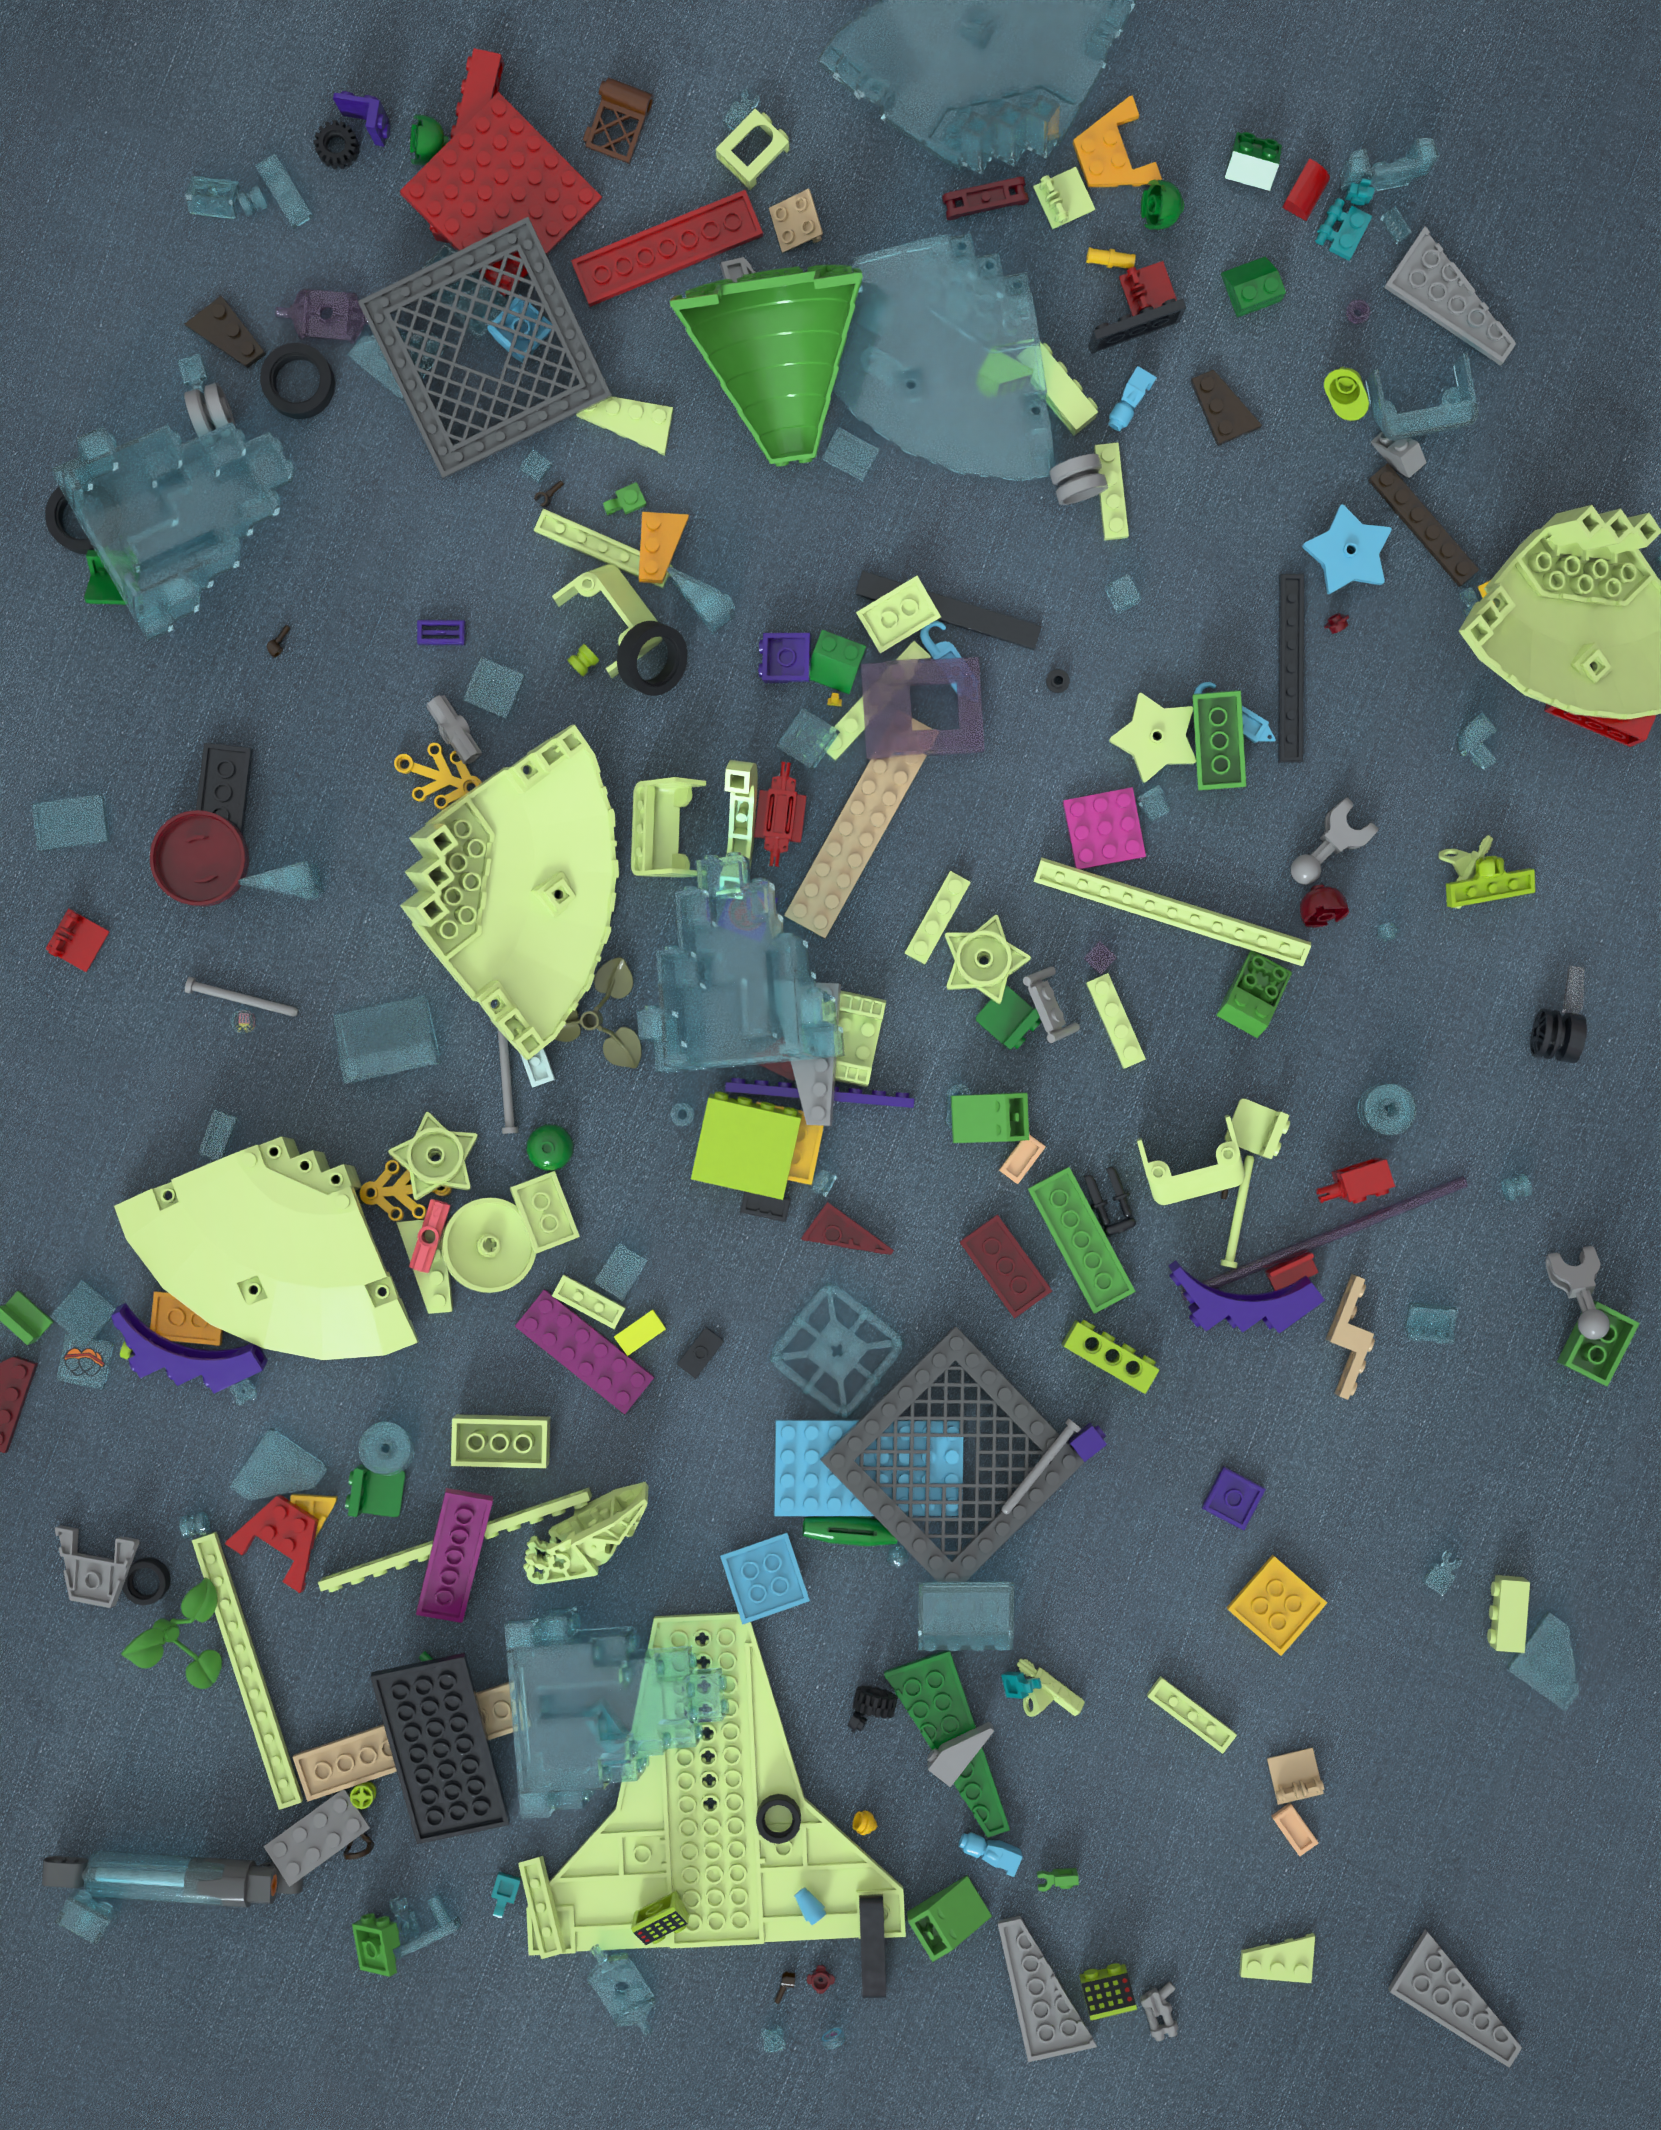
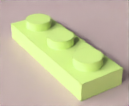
M566 1275L562 1276L552 1295L613 1329L616 1328L626 1307Z

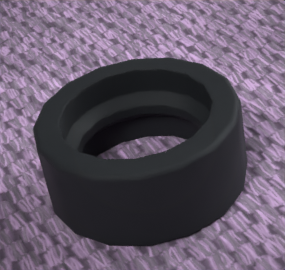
M150 1557L140 1559L131 1565L122 1590L127 1599L134 1604L142 1606L153 1604L168 1591L171 1582L170 1572L166 1565L158 1559ZM141 1568H150L159 1577V1588L151 1595H142L133 1585V1576Z
M783 1794L770 1795L764 1799L758 1807L756 1825L761 1836L770 1843L776 1844L786 1843L796 1836L800 1829L801 1813L795 1800ZM772 1806H785L792 1813V1824L786 1831L774 1832L765 1824V1814Z

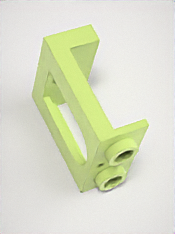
M754 109L716 148V156L723 165L751 190L757 184L756 178L783 150L786 153L789 152V138L783 130H777L772 125L771 119L764 112L760 114ZM760 126L773 140L747 167L732 150L755 127Z

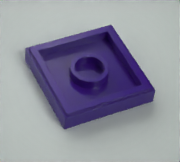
M1223 1466L1201 1508L1244 1531L1266 1489Z

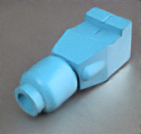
M1137 366L1124 387L1121 401L1114 406L1109 415L1110 422L1108 425L1112 429L1121 431L1122 428L1128 426L1134 416V409L1145 395V390L1149 391L1157 377Z
M972 1832L968 1834L963 1833L958 1847H961L964 1853L975 1858L981 1856L982 1860L995 1868L1006 1870V1874L1012 1877L1015 1876L1023 1857L1020 1848L1000 1840H986L984 1837Z

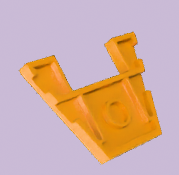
M1133 95L1126 98L1073 140V146L1088 187H1118V185L1137 187L1151 185L1148 183L1154 179L1162 180L1156 162L1132 169L1117 126L1139 118V112Z

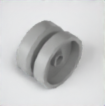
M218 382L205 386L204 395L199 389L185 392L184 397L187 410L202 443L215 440L217 431L223 437L236 433L235 421L230 405Z
M1087 454L1072 458L1056 465L1049 471L1053 485L1060 486L1056 490L1059 505L1081 502L1097 496L1108 489L1105 475L1098 473L1102 468L1098 454Z

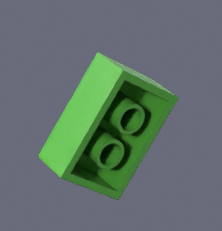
M1593 1301L1596 1309L1601 1310L1607 1315L1610 1322L1609 1331L1600 1339H1588L1579 1331L1577 1321L1557 1362L1608 1387L1640 1323L1597 1301Z

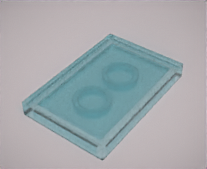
M104 795L31 804L38 851L110 842Z

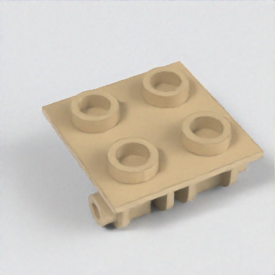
M810 189L769 208L782 253L810 240L813 243L822 240L823 231Z
M1313 1748L1267 1758L1278 1805L1324 1794V1785L1322 1780H1320Z

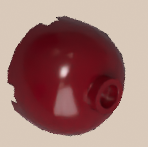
M1323 884L1313 886L1311 891L1303 897L1300 904L1302 921L1307 927L1327 926L1328 922L1326 921L1335 918V922H1338L1349 913L1344 895L1338 889L1324 886Z

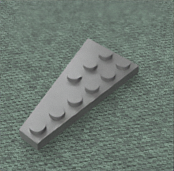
M1425 226L1384 288L1501 366L1516 345V342L1502 324L1495 320L1488 311L1489 307L1485 302H1481L1475 294V289L1454 262H1450L1443 253L1444 249L1439 243L1436 244L1429 235L1430 231Z
M770 981L806 1124L832 1126L841 984Z
M1425 1929L1388 1987L1389 1992L1510 2068L1522 2047Z

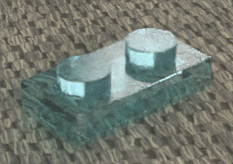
M214 1109L198 1154L216 1161L222 1159L238 1117Z

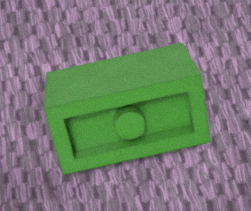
M17 1291L5 1305L0 1306V1321L26 1345L35 1343L54 1322L20 1291Z

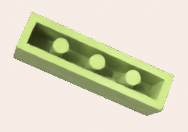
M1037 339L1016 357V361L1034 370L1030 382L1031 385L1073 436H1075L1096 418L1098 414L1096 409L1098 407L1090 397L1086 398L1081 392L1083 389L1079 382L1075 379L1072 380L1067 375L1068 371L1065 365L1053 358V352L1046 343L1042 344Z

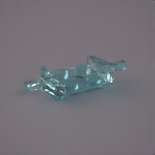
M596 1944L595 1947L593 1946L590 1949L597 1960V1964L593 1967L587 1978L588 1986L592 1985L612 2016L615 2027L636 2024L640 2027L645 2037L648 2036V2033L650 2035L653 2029L647 2022L646 2017L656 2004L654 1993L628 1953L619 1952L608 1956V1954L605 1955L599 1944ZM619 1982H625L628 1988L620 1991L615 1985Z

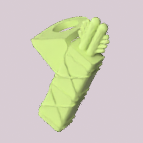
M1487 835L1482 840L1481 845H1479L1478 852L1472 851V853H1468L1458 849H1445L1439 852V859L1453 864L1459 875L1457 881L1471 879L1476 873V860L1483 857V860L1485 859L1484 856L1490 850L1493 838ZM1447 854H1456V856H1445V855H1447Z
M1019 1659L1017 1666L1021 1670L1020 1672H1023L1024 1675L1026 1674V1677L1040 1678L1042 1688L1033 1689L1032 1693H1028L1029 1696L1023 1698V1707L1029 1717L1038 1715L1053 1700L1074 1716L1081 1712L1085 1704L1082 1698L1042 1668L1035 1669L1034 1664H1031L1028 1659ZM1030 1698H1031L1032 1701H1033V1710H1032V1711H1031L1030 1708H1029V1699H1030Z

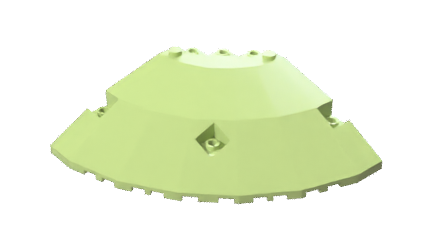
M1593 505L1555 514L1541 529L1535 530L1518 546L1484 589L1487 595L1480 602L1474 604L1459 630L1460 634L1481 662L1522 694L1575 715L1626 720L1661 714V580L1656 576L1639 551L1640 548L1647 547L1661 533V529L1650 513L1627 518L1621 509L1598 514Z
M570 725L529 751L526 756L511 767H504L443 809L409 838L423 858L405 871L418 889V892L400 906L413 922L412 926L472 1001L479 1002L490 1017V1021L526 1060L532 1058L557 1037L566 1024L565 1021L573 1010L575 1011L579 1005V1000L591 988L595 977V968L601 960L600 955L603 946L607 944L612 928L610 927V921L616 899V893H614L616 878L619 877V866L615 851L617 841H615L614 827H616L615 813L606 795L608 792L606 786H603L596 756L575 725ZM524 766H528V767H529V773H528V774H525V773L523 772V767H524ZM556 890L560 891L558 899L554 896ZM495 999L497 1001V1006L495 1008H492L491 1002Z
M279 1137L171 1179L172 1182L145 1191L114 1206L126 1240L162 1288L210 1325L264 1349L320 1360L383 1356L419 1342L412 1321L408 1318L403 1301L399 1298L392 1276L386 1271L355 1191L361 1189L362 1186L355 1167L343 1164L330 1169L324 1152L312 1150L300 1155L294 1139ZM167 1191H170L172 1193V1198L170 1200H167L165 1198V1194ZM253 1285L258 1288V1292L255 1295L250 1291ZM381 1287H384L387 1290V1294L385 1296H381L379 1294V1289Z

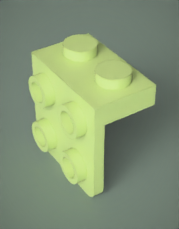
M1240 1099L1231 1120L1238 1147L1268 1159H1272L1273 1155L1277 1156L1281 1148V1143L1279 1142L1282 1133L1286 1134L1290 1125V1121H1288L1289 1115L1274 1111L1247 1099ZM1228 1130L1225 1135L1226 1142L1231 1141Z

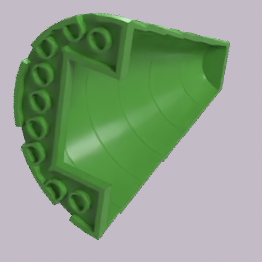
M814 265L808 267L807 272H803L800 266L744 274L742 277L737 278V282L734 283L732 279H722L685 291L686 298H682V295H676L670 300V306L686 327V332L720 381V386L738 410L737 413L754 436L755 441L770 464L785 466L789 464V461L799 460V463L811 462L812 458H815L823 432V424L831 401V393L839 370V362L855 309L856 297L863 278L860 268H854L852 271V266Z

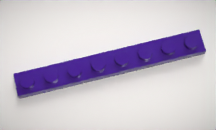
M731 1078V1083L726 1082L725 1092L800 1098L798 1088H792V1083L778 1082V1087L769 1086V1081L755 1080L753 1085L745 1084V1079ZM839 1087L834 1088V1101L914 1108V1098H909L910 1093L896 1092L895 1097L886 1096V1091L872 1090V1095L862 1094L863 1089L849 1088L848 1093L839 1092Z

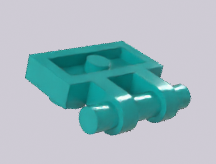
M1337 198L1334 205L1329 207L1327 211L1328 216L1324 224L1320 225L1315 242L1319 245H1324L1326 239L1331 241L1332 244L1328 251L1350 261L1372 216L1354 206L1350 207L1348 213L1343 212L1342 208L1345 202ZM1335 221L1342 223L1338 233L1332 229Z

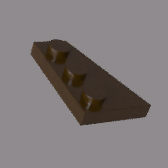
M222 296L184 324L187 328L202 336L206 341L221 349L246 368H249L266 355Z
M1214 369L1191 379V384L1217 446L1262 427V424Z

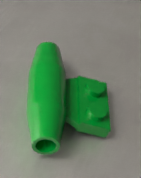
M872 1516L804 1517L802 1533L804 1537L828 1543L879 1546L897 1544L898 1542L879 1520L871 1518Z

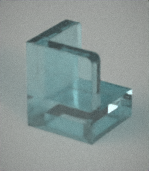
M1128 574L1108 584L1105 588L1118 614L1138 604L1142 599Z
M1159 785L1136 799L1150 823L1170 812V808L1161 795L1164 792Z

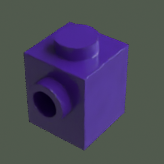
M1091 1423L1087 1424L1079 1433H1076L1068 1440L1084 1462L1107 1445L1103 1440L1106 1437L1104 1432L1098 1425L1093 1427Z

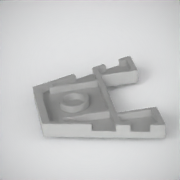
M62 1525L55 1527V1534L59 1536L61 1543L59 1553L61 1557H64L66 1566L64 1576L69 1599L107 1608L116 1606L137 1551L139 1539L122 1536L116 1538L113 1560L78 1553L79 1529Z

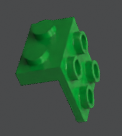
M88 550L86 558L91 576L84 596L85 602L92 604H131L141 574L136 552Z
M1005 986L1001 1004H997L991 999L976 1016V1021L1008 1050H1011L1013 1047L1018 1049L1026 1040L1024 1034L1029 1029L1033 1032L1042 1022L1039 1019L1040 1016L1037 1009L1032 1008L1008 986Z
M359 1464L354 1471L350 1472L349 1485H352L351 1494L347 1495L345 1508L349 1509L348 1516L358 1517L361 1513L398 1517L401 1513L406 1477L405 1471Z

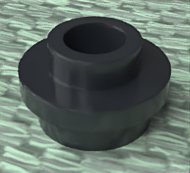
M1060 669L1051 671L1046 678V685L1053 693L1064 692L1070 684L1068 674ZM1060 677L1062 684L1056 685L1054 678Z
M854 1712L847 1725L852 1729L851 1732L862 1731L868 1720L865 1718L866 1713Z

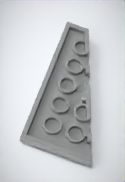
M1021 1916L997 1920L1028 2062L1096 2048L1095 2040Z

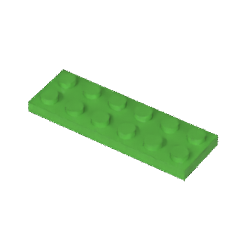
M1070 1167L1027 1188L1094 1314L1136 1292Z

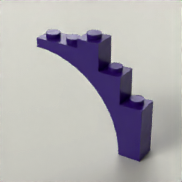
M1176 1260L1168 1265L1172 1271L1169 1275L1177 1286L1182 1284L1186 1290L1183 1294L1191 1304L1188 1308L1192 1313L1189 1318L1197 1328L1201 1325L1205 1331H1208L1226 1318L1233 1329L1238 1326L1242 1333L1261 1319L1269 1329L1274 1327L1278 1333H1281L1325 1301L1307 1276L1276 1291L1249 1295L1234 1294L1203 1284L1184 1270Z
M126 1303L118 1306L111 1315L114 1326L121 1331L125 1337L126 1345L133 1350L128 1358L129 1365L140 1378L165 1367L167 1376L177 1386L202 1375L204 1384L215 1394L263 1371L268 1361L260 1347L253 1343L227 1350H201L174 1343L148 1328L138 1319Z

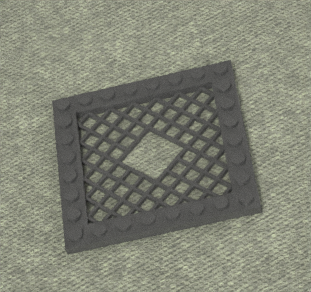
M529 217L358 301L442 478L455 474L612 397ZM519 252L521 258L515 257L512 254ZM508 258L520 262L516 275L504 271ZM503 259L500 269L490 266ZM524 265L532 281L520 277ZM487 269L499 273L495 286L483 282ZM482 270L479 280L470 277V275ZM503 275L515 279L511 292L499 288ZM465 280L477 283L474 296L462 292ZM460 281L458 290L448 287ZM518 281L531 285L527 298L515 293ZM481 285L493 289L490 302L478 298ZM534 287L542 303L531 299ZM444 290L456 294L452 307L441 303ZM439 291L436 301L427 298L428 296ZM497 291L509 295L505 308L493 304ZM460 296L472 300L468 313L456 308ZM513 297L525 301L521 314L509 310ZM423 300L435 304L431 317L419 313ZM418 301L415 311L405 308ZM476 302L488 306L484 318L472 314ZM529 303L541 307L537 320L525 316ZM439 306L451 310L447 323L435 319ZM492 308L504 312L500 324L488 320ZM545 310L552 325L541 322ZM402 311L414 315L410 328L398 324ZM397 312L395 319H393L391 314ZM455 312L467 316L463 329L451 325ZM508 313L520 318L516 330L504 326ZM418 317L429 320L426 334L414 330ZM471 318L514 334L500 379L456 363ZM524 319L535 323L532 336L520 332ZM433 323L445 326L442 339L430 335ZM540 325L552 329L548 342L536 338ZM398 328L408 331L405 342ZM449 329L461 332L458 345L446 341ZM555 331L563 348L551 344ZM412 333L424 337L420 350L409 346ZM518 336L530 340L527 352L515 349ZM428 339L440 343L436 356L424 352ZM534 341L546 346L542 358L530 354ZM444 345L456 349L452 362L440 357ZM550 347L562 351L558 364L546 360ZM409 350L419 353L416 365ZM513 352L525 356L521 369L509 365ZM423 355L435 359L431 372L419 368ZM565 355H567L573 370L562 366ZM529 358L541 362L537 375L525 371ZM439 361L451 365L447 378L435 374ZM544 364L557 368L553 381L541 377ZM455 367L467 371L463 384L451 380ZM508 368L520 372L516 385L504 381ZM560 370L572 373L569 386L557 383ZM419 372L429 375L426 386ZM470 373L482 377L479 389L467 386ZM523 374L535 378L531 391L519 387ZM577 376L580 384L573 387L575 378ZM434 377L445 381L442 394L430 390ZM486 379L498 383L495 395L483 392ZM539 380L551 384L547 397L535 393ZM449 383L461 387L457 400L446 396ZM502 384L514 388L510 401L498 397ZM555 386L566 390L552 397ZM465 389L477 393L473 406L461 402ZM518 390L530 394L526 407L514 403ZM430 394L440 397L437 409ZM481 395L493 399L489 412L477 408ZM534 396L545 400L530 408ZM444 399L456 403L452 416L440 412ZM497 401L509 405L505 418L493 414ZM460 405L472 409L468 422L456 418ZM512 407L524 410L509 418ZM476 411L488 415L484 428L472 424ZM440 416L451 420L448 430H446ZM491 417L502 420V422L488 428ZM455 421L466 425L463 438L451 434ZM470 427L482 431L467 439ZM451 438L461 442L453 445Z
M956 1326L820 1458L829 1470L951 1596L1084 1463L1083 1459L1066 1442L1013 1510L1007 1515L1000 1510L995 1515V1504H1005L1012 1495V1488H1018L1020 1485L1012 1484V1471H1024L1025 1479L1028 1471L1034 1468L1028 1467L1029 1454H1041L1042 1458L1059 1437V1434ZM954 1361H956L960 1366H950V1365H951ZM948 1370H960V1383H948ZM964 1370L976 1383H964ZM944 1372V1383H933ZM931 1386H944L943 1399H931ZM948 1387H960V1400L947 1399ZM964 1387H976V1400H964ZM981 1388L992 1400H980ZM927 1389V1399H917ZM914 1403H927V1416H914ZM931 1403H943V1416H931ZM947 1403H960V1416H947ZM964 1403L976 1404V1416H964ZM980 1404H992V1417L980 1416ZM997 1405L1008 1417H996ZM910 1406V1416H900ZM898 1420H910V1433H897ZM914 1420H927L926 1433H914ZM931 1420H943V1433H930ZM947 1420H959V1433H947ZM964 1420H976V1433H963ZM980 1420H992V1433H980ZM996 1420L1009 1421L1008 1433H996ZM1013 1422L1024 1433H1013ZM893 1423V1433H883ZM881 1437H893V1450L880 1449ZM897 1437H910L909 1450H897ZM914 1437H926V1450H914ZM930 1437H976L975 1483H929ZM980 1437H992V1450H979ZM996 1437H1008V1450H996ZM1013 1437H1025L1024 1450H1012ZM877 1439L876 1449H866ZM1029 1439L1040 1450H1029ZM864 1453H876V1466H863ZM880 1453H893V1466H880ZM897 1453L909 1454V1466H897ZM913 1454H926V1467L913 1466ZM979 1454H992L991 1467H979ZM996 1454H1008V1467H996ZM1012 1454H1024V1467H1012ZM860 1455V1464L858 1465L854 1460ZM864 1470H876V1483ZM880 1470H893L892 1483H880ZM897 1470H909V1483H896ZM913 1470H926L925 1483H913ZM979 1471H991V1484H979ZM996 1471H1008L1007 1484H995ZM880 1487H892V1499ZM896 1487H909V1500H896ZM913 1487H925V1500H913ZM929 1487H942V1500H929ZM946 1487H958V1500H946ZM962 1487H975L974 1500H962ZM979 1487L991 1488V1500H979ZM995 1488H1007V1500H995ZM896 1504H908V1516ZM925 1504V1517H912V1505ZM929 1504H941V1517H929ZM946 1504H958V1517H945ZM962 1504H974V1517H962ZM979 1504H991V1517H978ZM913 1521H925L924 1533ZM929 1521H941V1534H929ZM945 1521H958L957 1534H945ZM962 1521H974V1534H962ZM978 1521H989L978 1532ZM929 1538H941V1550ZM945 1538H957V1551H945ZM961 1538H973L961 1550ZM945 1555L956 1556L950 1561Z

